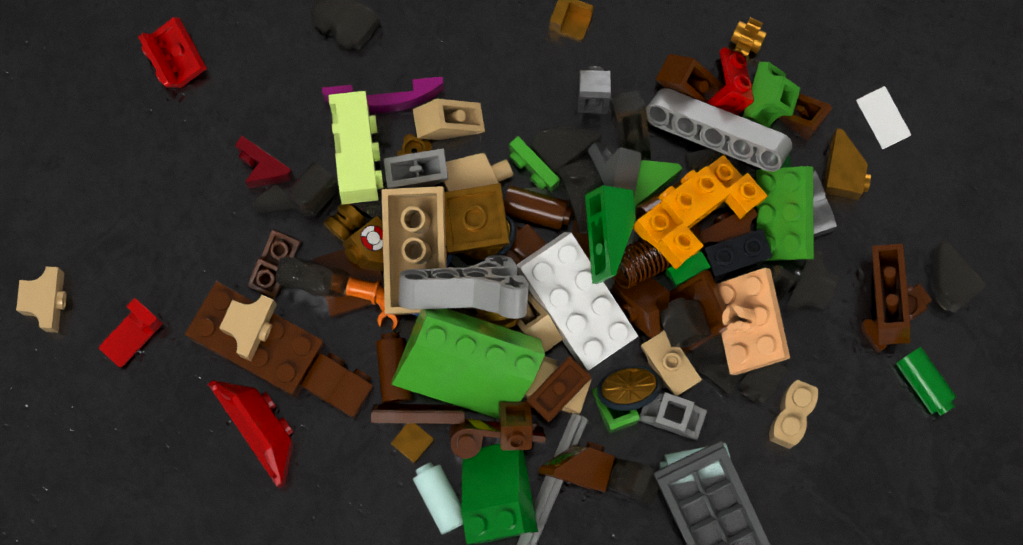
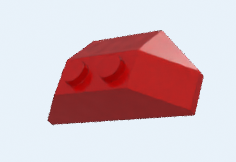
M214 380L209 382V387L278 488L283 487L286 483L294 443L289 435L294 431L284 417L278 420L272 411L277 406L267 392L261 394L253 387Z

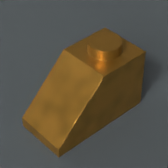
M837 128L832 135L823 189L825 194L858 200L863 192H868L871 174H866L867 162L843 129Z

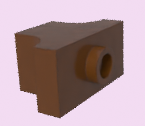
M752 208L742 219L736 214L730 215L729 212L713 220L714 225L701 231L704 238V248L750 233L751 223L758 216L755 209Z
M652 277L628 289L622 288L617 283L613 284V297L628 321L650 338L660 334V322L671 316L669 290Z

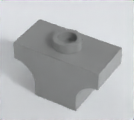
M665 392L664 394L659 393L655 400L642 407L639 421L697 441L707 410L694 405L695 402Z

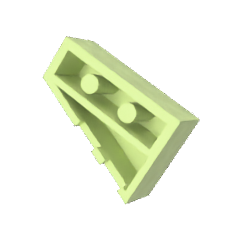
M366 91L328 95L332 112V132L334 134L342 204L377 201L379 200L378 189H383L382 171H376L375 161H380L379 143H373L372 134L378 133L376 115L369 114Z

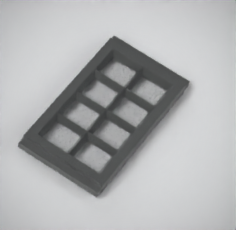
M721 440L653 472L686 545H770Z

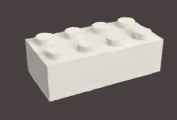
M562 233L517 264L518 274L525 277L531 294L551 317L563 339L562 341L575 361L586 371H589L638 337V334L604 282L592 284L591 262L572 233Z

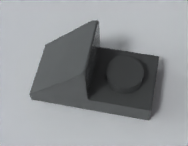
M594 142L588 149V152L604 185L633 190L635 196L642 158L641 153L623 147L616 148L613 145Z

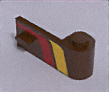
M465 419V424H452L449 430V439L453 453L463 459L476 456L481 449L483 436L500 438V422ZM532 422V441L545 443L546 436L543 427L539 426V423Z

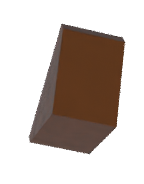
M799 93L793 116H781L778 119L808 142L825 121L832 107L830 104Z

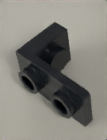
M761 229L706 247L702 252L711 267L709 271L715 282L722 280L727 273L763 262L772 257L765 234Z

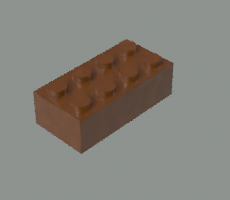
M216 281L185 335L195 343L296 399L302 389L301 383L320 353L322 354L326 348L324 341L273 313L269 324H272L270 334L265 342L260 341L252 361L240 357L236 353V339L223 333L220 330V326L232 300L242 304H252L254 302Z

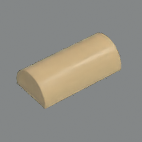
M443 186L382 189L385 314H419L421 309H406L398 305L400 272L408 269L447 268L445 190Z

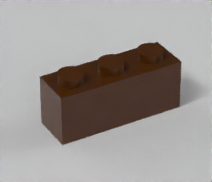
M903 244L872 246L879 345L910 343V316Z

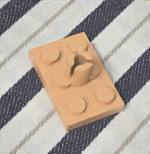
M762 268L716 284L726 306L722 315V322L728 329L722 332L721 335L730 374L738 375L790 359L771 269Z

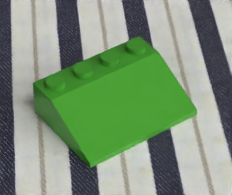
M447 308L421 309L391 385L499 419V402H520L536 377L545 353L541 339Z

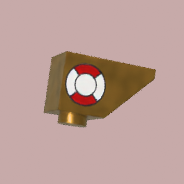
M376 216L351 235L342 245L350 261L358 264L360 268L384 272L383 224L380 218Z

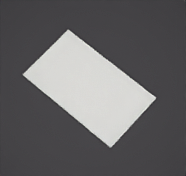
M885 86L856 100L882 149L911 136Z

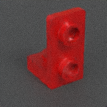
M723 47L719 53L726 85L706 103L739 115L754 102L747 61L741 53Z
M136 298L126 306L131 313L99 346V349L120 368L163 325Z

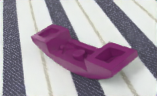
M443 77L412 79L413 91L366 95L369 113H391L421 105L444 91ZM352 85L322 87L324 100L328 103V95L354 92Z

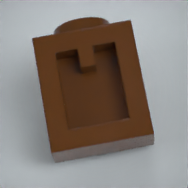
M499 402L501 450L532 449L533 425L531 406L527 402Z

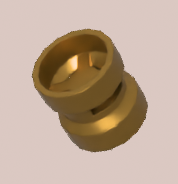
M341 203L338 206V212L334 216H329L323 223L336 237L345 242L352 235V231L355 228H360L366 222V219L352 205Z

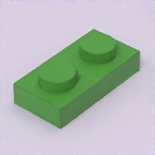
M517 136L509 144L510 159L518 168L522 169L525 167L532 174L530 179L538 189L542 191L545 188L551 194L559 187L560 179Z

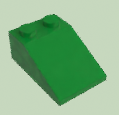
M500 444L482 447L478 454L472 458L463 459L461 515L467 544H481L538 532L523 450L503 451L500 448Z

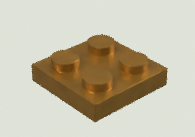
M500 183L445 192L446 244L449 255L510 245Z

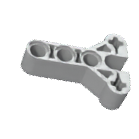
M490 255L485 258V261L465 268L408 269L401 271L398 305L414 310L473 307L498 313L506 318L517 319L525 317L527 314L529 284L523 275H517L518 267L513 259L504 255Z

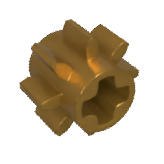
M751 17L747 24L739 21L730 40L737 44L734 51L746 57L750 51L758 53L767 35L766 32L760 30L763 23Z

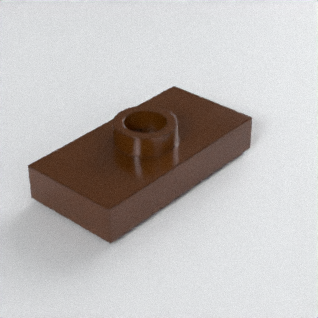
M569 355L526 402L549 423L592 379V376Z

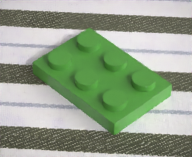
M785 167L773 172L763 169L756 170V183L768 195L760 205L756 206L758 214L757 230H763L772 253V257L765 261L814 259L813 167Z

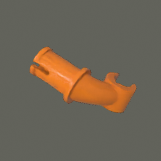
M350 276L346 286V295L370 300L373 305L377 303L381 308V313L377 319L379 327L381 328L385 322V317L388 316L393 321L392 330L395 329L401 320V315L385 314L384 287L381 285V281L378 280L374 283Z

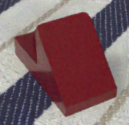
M241 136L235 144L240 153L238 156L240 160L250 167H253L255 164L257 165L245 182L248 188L288 182L293 179L294 174L289 167L245 137Z

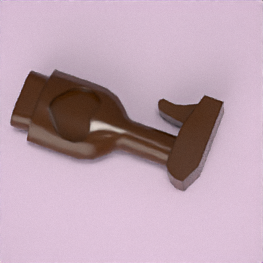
M919 283L913 287L911 285L907 286L910 321L927 310L926 305L932 302L930 296ZM871 319L863 321L861 323L862 332L878 353L887 346L879 345L877 319L874 321Z

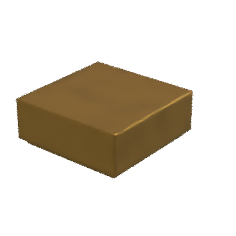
M407 423L391 442V445L413 463H416L434 441V438L416 423Z

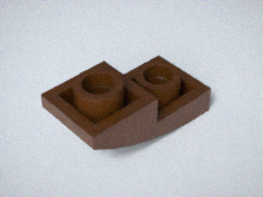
M273 229L261 258H258L247 287L276 298L295 260L302 240Z

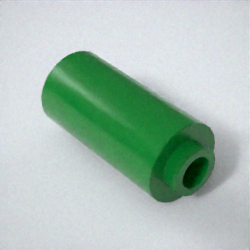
M919 347L896 363L931 415L938 412L941 416L955 407L953 400L957 396L922 347Z

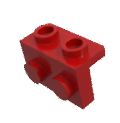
M173 17L152 34L142 33L138 36L142 44L143 53L151 60L156 70L157 79L165 87L182 88L207 69L180 18Z

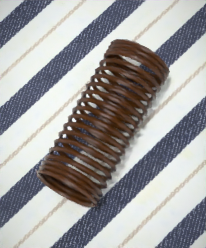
M696 224L690 230L704 245L703 235ZM641 238L626 246V254L624 253L621 259L629 280L625 276L621 265H619L616 276H613V278L622 288L628 289L637 283H641V281L655 276V274H659V272L667 270L672 265L654 246L652 247L649 242Z

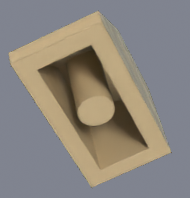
M435 99L413 109L416 133L419 139L443 140L485 132L480 103Z
M528 292L527 314L525 317L520 318L514 327L520 333L541 339L544 352H546L563 339L549 314Z

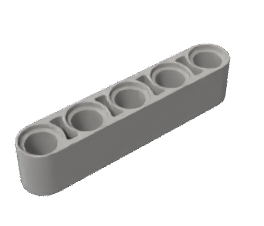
M664 88L659 90L644 111L646 120L657 128L766 171L773 172L779 170L792 150V142L787 135L671 89Z

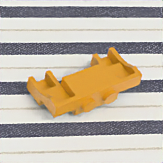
M722 155L699 172H696L694 169L691 170L680 180L682 185L675 189L673 186L667 188L658 197L661 202L635 222L633 229L643 240L653 245L676 270L688 258L697 254L704 246L690 230L694 225L713 212L724 201L742 219L752 208L760 205L768 195L749 173L742 176L725 155Z

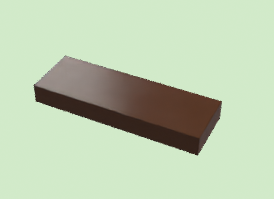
M374 404L371 411V423L465 424V408L441 404Z

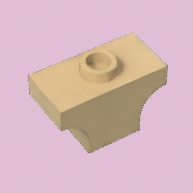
M45 267L44 273L38 279L32 281L19 280L16 311L22 315L36 316L39 321V327L46 332L58 333L60 312L66 306V292L63 291L64 272L58 267Z
M261 295L259 300L252 304H242L235 300L231 301L221 323L220 330L236 339V353L240 357L252 361L260 341L265 342L272 328V324H269V321L277 305L273 299Z
M665 329L641 345L648 359L649 366L659 375L663 387L667 388L672 395L679 396L701 382L702 379L668 329Z

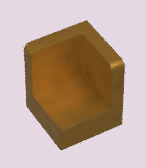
M558 0L550 19L549 30L582 41L593 16L594 6L579 0Z

